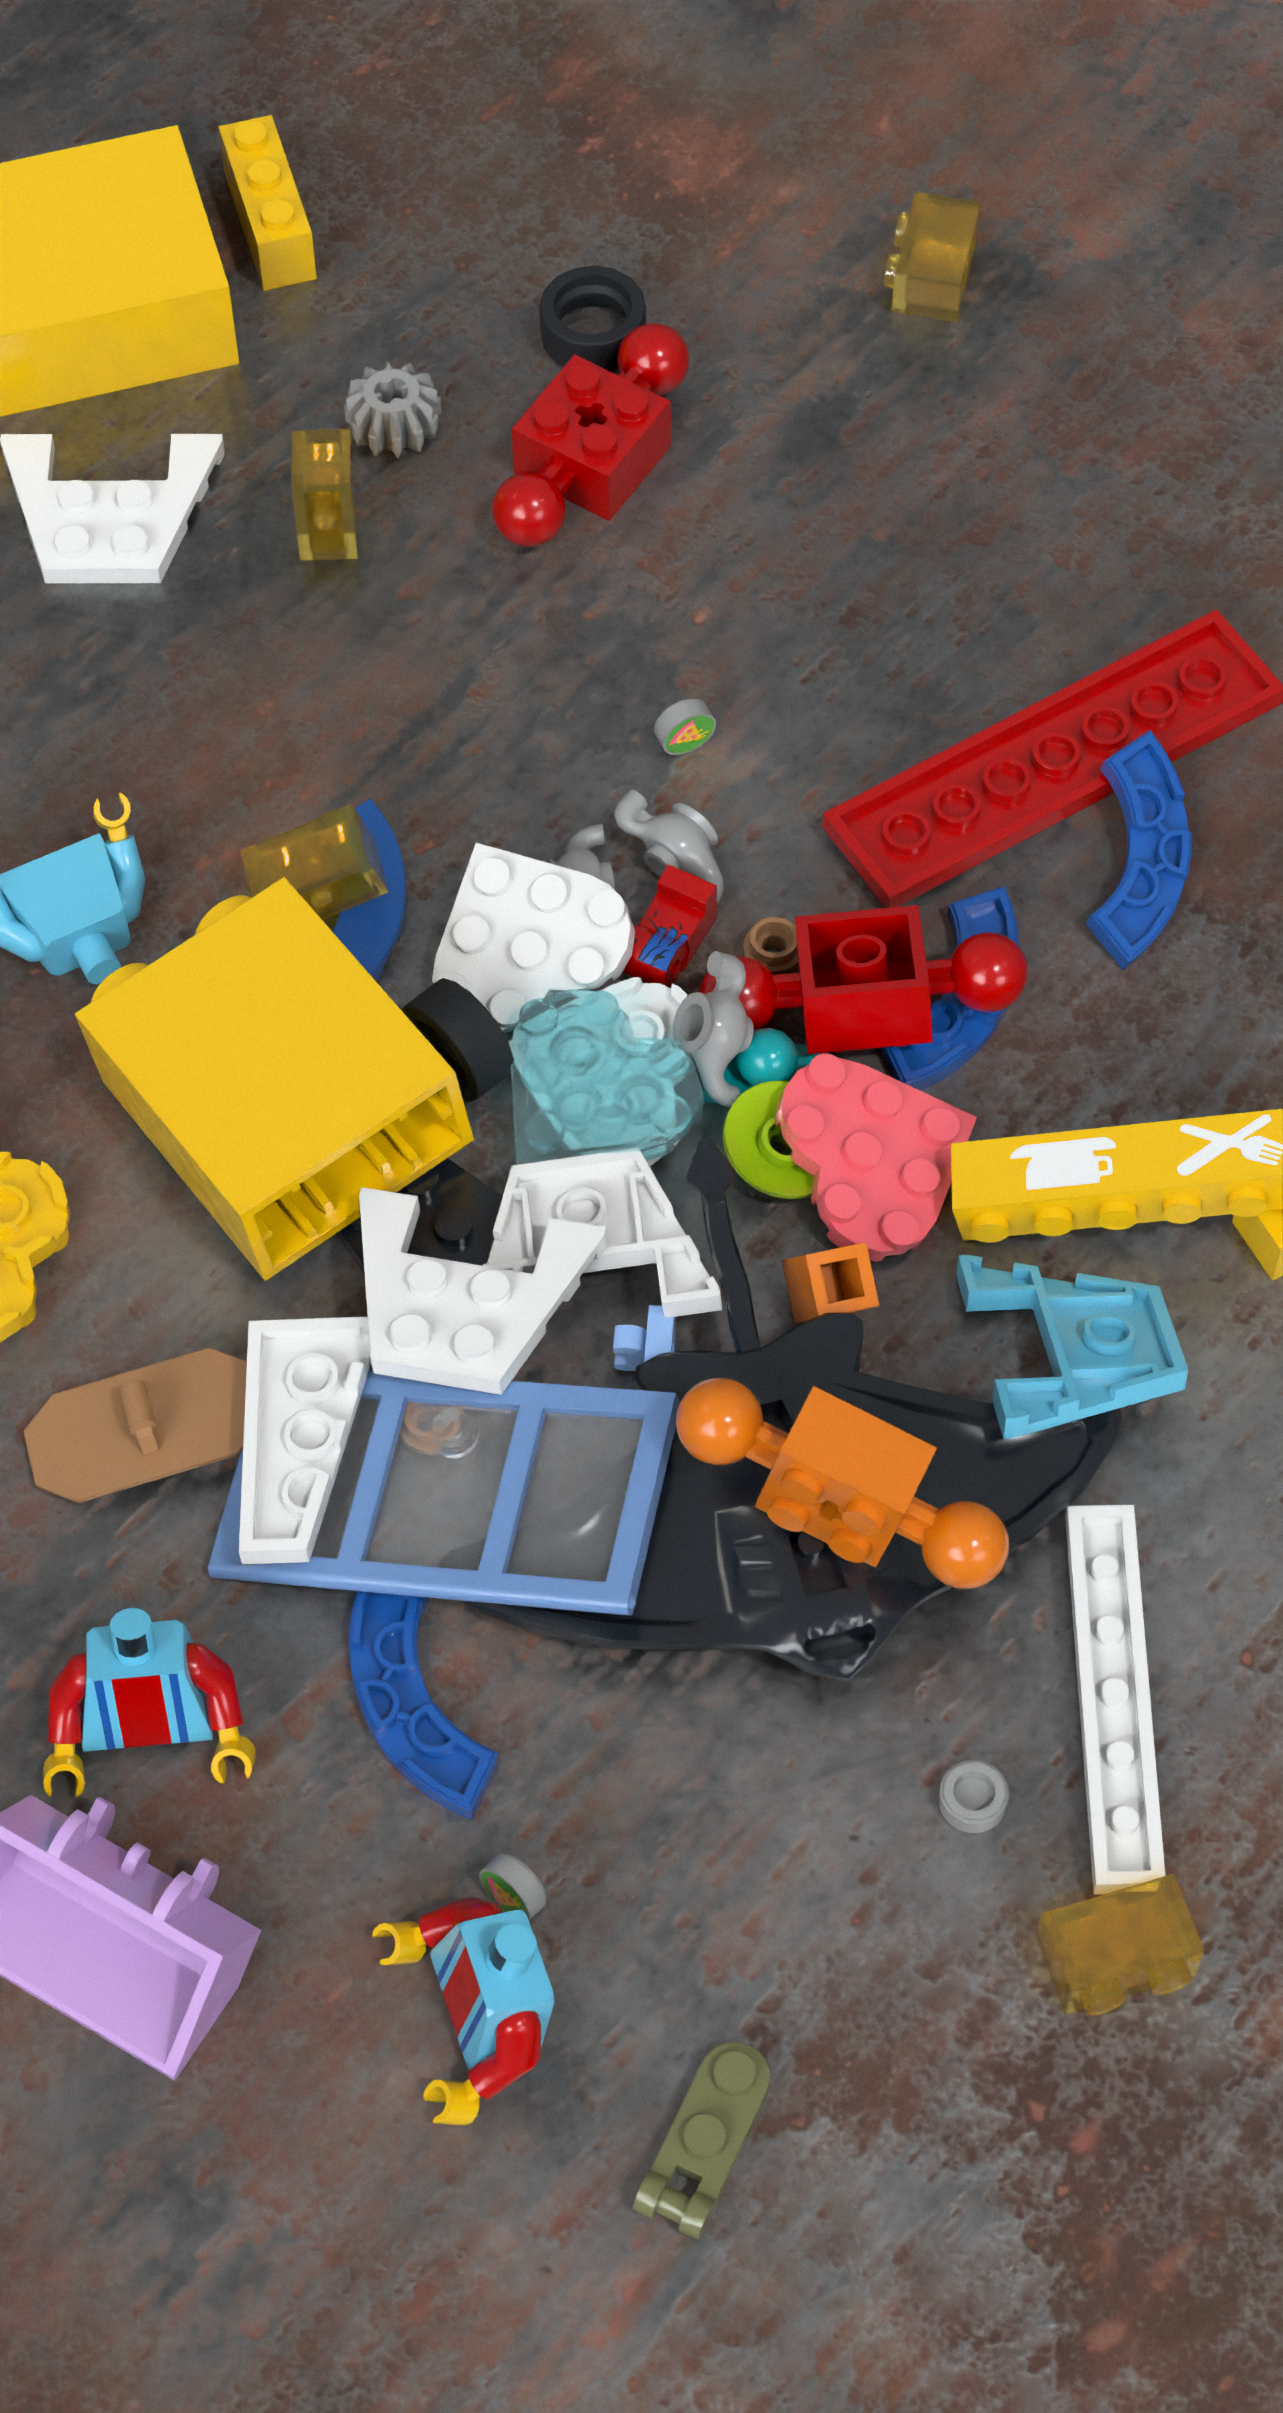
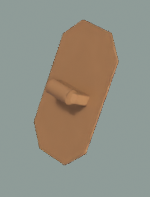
M205 1348L52 1394L23 1430L36 1487L81 1503L238 1456L243 1449L247 1361L212 1348Z

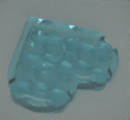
M567 990L543 999H532L521 1008L519 1013L520 1022L514 1029L511 1051L514 1057V1062L511 1064L516 1165L597 1153L611 1154L641 1151L647 1161L673 1152L675 1150L674 1143L688 1134L694 1122L698 1125L701 1121L704 1094L696 1067L686 1056L683 1046L673 1039L660 1040L634 1037L629 1017L619 1007L618 1001L613 994L606 991Z

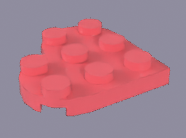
M819 1054L812 1059L809 1065L796 1072L780 1095L776 1109L775 1125L776 1127L781 1126L783 1139L793 1151L790 1155L792 1161L814 1176L811 1202L812 1206L817 1204L819 1217L829 1229L826 1234L828 1239L839 1248L866 1242L870 1261L877 1262L882 1261L885 1256L901 1255L909 1249L913 1251L930 1231L939 1216L952 1183L951 1143L967 1142L977 1117L864 1064L837 1058L831 1054Z

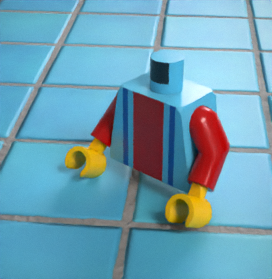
M127 1608L119 1611L111 1619L110 1626L93 1627L86 1633L85 1653L71 1656L50 1687L48 1742L54 1743V1753L49 1755L43 1766V1784L47 1795L51 1797L52 1794L51 1778L57 1772L64 1770L70 1771L75 1775V1797H78L83 1792L85 1785L84 1766L80 1757L75 1754V1744L82 1743L83 1752L206 1741L213 1740V1731H218L220 1740L211 1763V1772L214 1778L219 1783H225L227 1768L223 1757L234 1755L243 1761L245 1775L248 1779L255 1762L256 1749L247 1737L239 1735L237 1726L244 1723L231 1667L205 1645L194 1643L185 1623L178 1620L151 1622L150 1616L139 1608Z
M476 1897L463 1898L423 1914L419 1919V1924L413 1921L382 1923L375 1927L372 1932L373 1938L393 1936L395 1939V1950L389 1958L379 1960L382 1965L416 1963L422 1959L427 1945L433 1948L430 1957L468 2068L469 2079L465 2082L434 2080L428 2084L423 2094L424 2100L440 2103L446 2102L444 2110L433 2119V2123L461 2126L472 2123L479 2111L480 2097L486 2100L491 2099L531 2071L541 2057V2046L554 2006L553 1989L527 1914L523 1910L503 1913L501 1907L497 1904Z

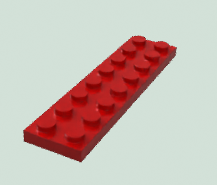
M1216 609L824 812L822 828L885 908L899 907L1115 793L1109 781L1100 770L1106 759L1149 730H1151L1171 762L1283 704V684Z

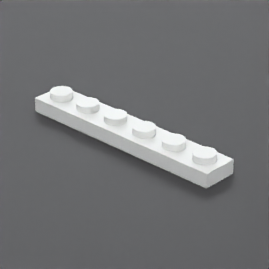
M1134 1505L1067 1506L1065 1523L1094 1894L1163 1893L1166 1885Z

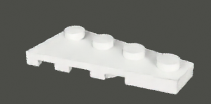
M368 1317L249 1321L239 1555L242 1564L301 1563L310 1561L371 1366Z

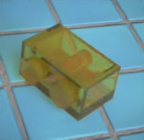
M915 192L910 214L900 213L897 222L895 246L901 247L899 255L889 254L885 271L884 287L893 288L892 312L958 322L977 243L981 202Z
M351 429L292 431L291 489L300 560L358 559V499Z
M352 804L335 811L326 812L316 819L280 834L271 835L261 842L240 850L252 897L285 877L322 920L389 892L374 836Z
M1174 1873L1042 1913L1036 1936L1065 2015L1085 2009L1087 2015L1103 2014L1121 2006L1126 2001V1996L1151 1989L1155 1995L1177 1991L1188 1985L1193 1979L1192 1976L1197 1975L1204 1953L1203 1945Z

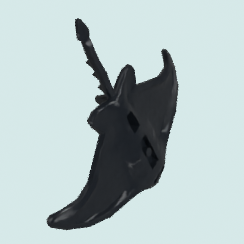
M704 1136L698 1142L686 1175V1181L701 1194L707 1241L723 1291L729 1330L736 1353L704 1350L660 1353L636 1366L635 1379L641 1390L676 1393L681 1402L684 1395L693 1386L704 1380L712 1378L732 1379L746 1386L755 1395L762 1409L763 1421L789 1434L812 1387L815 1386L937 1447L914 1497L938 1509L958 1501H972L990 1508L999 1516L1007 1530L1009 1553L1031 1540L1087 1488L1120 1434L1122 1424L1120 1408L1020 1437L1003 1439L993 1402L987 1403L859 1372L864 1330L862 1321L856 1313H824L796 1325L761 1348L754 1316L751 1289L732 1232L727 1206L726 1190L734 1180L735 1172L727 1158L711 1138ZM675 1428L636 1598V1605L631 1616L472 1601L461 1602L475 1611L529 1632L606 1649L767 1651L795 1665L804 1672L849 1682L866 1664L876 1657L903 1617L927 1600L953 1587L942 1583L929 1571L922 1556L921 1545L897 1533H894L875 1568L865 1562L855 1563L839 1557L829 1548L827 1543L803 1531L793 1532L779 1527L770 1520L766 1512L754 1507L771 1472L770 1469L746 1457L738 1462L727 1465L704 1463L693 1457L684 1448ZM636 1451L573 1507L517 1531L507 1573L606 1582ZM485 1542L453 1551L441 1563L440 1568L478 1571Z

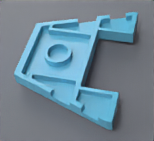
M958 1255L956 1278L966 1312L1032 1309L1054 1376L994 1380L992 1402L1003 1439L1020 1437L1185 1390L1188 1367L1160 1286L1077 1273L1076 1282L1074 1283L1041 1277L1038 1266L1014 1263L1013 1272L983 1268V1257Z

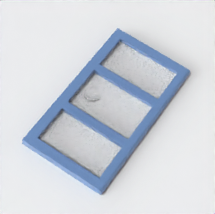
M369 1371L310 1561L301 1563L242 1564L239 1555L242 1449L208 1565L209 1576L215 1579L631 1616L636 1605L638 1589L676 1428V1414L680 1401L677 1394L672 1392L511 1381L502 1395L375 1374L373 1371Z

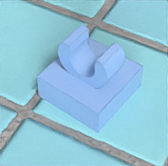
M649 1305L647 1330L635 1325L615 1326L613 1353H615L614 1368L623 1371H636V1366L660 1353L675 1352V1317L664 1318L662 1306Z

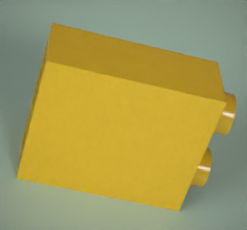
M178 125L0 163V417L239 364L229 284Z
M285 877L252 898L238 895L218 903L202 918L193 937L150 965L132 963L115 970L97 987L91 1003L74 1013L103 1083L264 1281H267L360 1218L359 1194L362 1187L397 1193L474 1140L455 1071Z

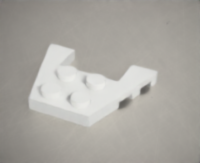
M1 434L0 437L3 457L6 466H8L13 487L20 503L45 583H161L188 529L187 520L195 503L202 501L209 487L208 477L214 465H220L225 450L223 434H171L167 480L52 481L55 453L52 434Z
M639 1148L512 1165L493 1228L494 1241L488 1262L483 1264V1266L533 1273L549 1218L606 1226L608 1235L606 1250L598 1260L593 1258L583 1273L656 1263L664 1318L722 1310L720 1288L713 1276H709L703 1266L699 1251L690 1236L684 1233L677 1221L670 1201Z
M362 1187L359 1201L370 1356L373 1373L502 1395L545 1335L546 1324L562 1301L568 1302L581 1284L580 1276L592 1259L598 1260L606 1250L608 1243L607 1227L549 1218L535 1270L530 1274L408 1254L407 1252L420 1213L418 1196Z

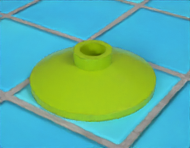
M789 1081L760 1083L743 1092L735 1100L727 1113L723 1126V1144L726 1155L738 1175L758 1191L783 1199L809 1197L812 1194L814 1176L792 1161L790 1155L793 1151L783 1139L781 1126L776 1127L775 1125L778 1099ZM778 1142L783 1144L788 1149L789 1155L776 1152L770 1143Z

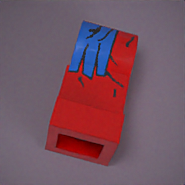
M668 864L657 882V893L640 923L634 927L635 937L632 956L622 974L631 978L641 977L642 983H660L671 988L681 971H685L717 920V885Z

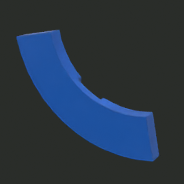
M1151 730L1106 759L1100 768L1112 786L1122 808L1127 832V854L1123 873L1114 893L1103 906L1090 915L1085 924L1122 970H1125L1151 946L1172 917L1184 882L1188 877L1191 860L1192 832L1188 830L1187 815L1183 803V798L1185 797L1184 790L1171 760Z
M370 798L322 828L324 843L331 850L339 864L345 886L342 909L332 932L377 982L384 972L383 966L391 955L395 943L400 940L405 921L407 898L405 869L399 845L385 816Z
M1005 886L948 904L947 917L953 930L956 948L965 939L985 932L1004 935L1019 946L1015 913ZM954 993L943 994L931 1006L933 1043L912 1044L902 1047H880L893 1078L920 1091L945 1079L966 1064L984 1046L996 1030L1007 1008L996 1012H980L964 1005Z
M357 1591L351 1613L349 1647L354 1689L363 1718L375 1742L386 1758L409 1783L442 1807L472 1821L499 1763L498 1752L479 1744L459 1730L442 1713L437 1704L433 1703L426 1690L418 1661V1636L422 1616L429 1598Z

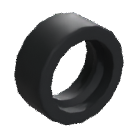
M595 265L573 268L557 276L544 289L539 305L540 333L543 347L554 362L563 367L575 354L610 372L618 369L617 356L621 342L631 330L646 324V305L642 290L631 277L613 268ZM587 306L610 308L622 314L626 319L619 327L598 334L576 332L564 326L560 321L567 313Z
M442 978L401 1009L455 1071L463 1100L472 1102L480 1098L513 1072L514 1057L509 1042L500 1026L486 1007L470 991L457 982Z

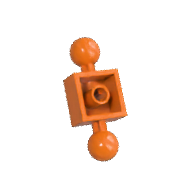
M712 1378L704 1380L693 1386L684 1395L678 1406L676 1414L678 1437L684 1448L693 1457L711 1465L732 1464L746 1457L770 1469L771 1472L754 1507L766 1512L770 1520L783 1529L793 1532L803 1531L827 1543L836 1555L847 1561L855 1563L865 1562L876 1568L894 1533H897L921 1545L922 1556L929 1571L939 1581L954 1588L972 1589L983 1586L992 1581L1001 1572L1006 1563L1009 1553L1008 1533L1002 1520L990 1508L972 1501H958L938 1509L914 1497L937 1447L815 1386L812 1387L789 1434L763 1421L762 1409L755 1395L746 1386L732 1379Z

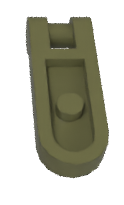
M740 2042L722 2043L710 2050L695 2075L651 2170L647 2173L639 2188L633 2204V2211L650 2219H654L657 2214L680 2224L679 2232L698 2241L701 2239L767 2100L770 2088V2072L768 2063L761 2052L749 2044ZM676 2174L699 2184L692 2197L670 2187Z

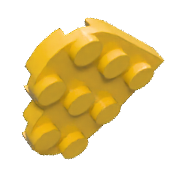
M4 1151L0 1152V1343L21 1328L28 1326L34 1320L37 1311L35 1305L37 1285L32 1268L67 1245L70 1236L68 1224L71 1214L63 1182L49 1164L41 1161V1165H38L27 1159H12L11 1153Z

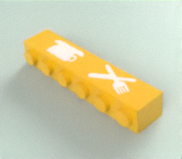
M1283 1109L951 1143L952 1211L963 1241L977 1240L993 1243L1002 1241L1008 1236L1037 1233L1044 1236H1061L1069 1233L1071 1230L1097 1227L1123 1230L1137 1223L1157 1221L1185 1224L1194 1222L1200 1217L1228 1214L1238 1217H1254L1268 1210L1283 1209Z

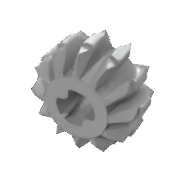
M387 360L383 370L376 371L365 367L362 379L350 381L344 412L345 421L349 423V429L352 430V436L355 438L357 446L369 445L374 456L379 455L386 449L392 450L398 459L404 448L408 447L420 452L424 439L435 438L439 415L441 414V399L437 396V390L434 389L429 373L416 374L411 362L401 369H394Z

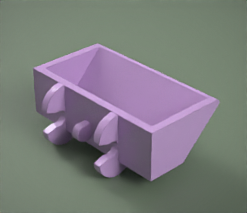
M32 1795L1 1811L0 1976L175 2081L238 1989L261 1929L209 1900L219 1876V1866L212 1861L202 1858L192 1876L182 1871L175 1878H172L147 1863L151 1850L137 1842L129 1851H126L107 1840L106 1836L111 1829L115 1817V1805L102 1797L96 1798L88 1815L77 1809L68 1817Z

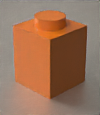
M866 1242L781 1260L794 1323L808 1321L824 1313H850L880 1306Z

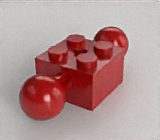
M647 323L631 330L621 342L618 350L617 364L619 375L574 354L512 428L513 468L515 475L506 479L499 486L492 502L493 520L496 528L504 538L513 544L523 547H535L547 543L556 536L564 523L566 514L565 500L607 521L613 518L671 447V401L661 396L672 392L683 382L690 362L687 345L678 332L660 323Z
M918 905L794 916L799 973L773 975L762 962L748 956H735L743 962L746 971V981L739 1000L744 1006L746 1015L752 1020L754 1030L763 1028L772 1019L776 1009L803 1007L807 1054L933 1043L930 995L954 993L964 1005L973 1010L996 1012L1009 1007L1021 996L1028 979V965L1022 950L1014 941L998 933H978L961 942L954 950L951 958L926 961ZM708 971L701 982L699 991L704 995L712 992L716 986V977L710 975Z

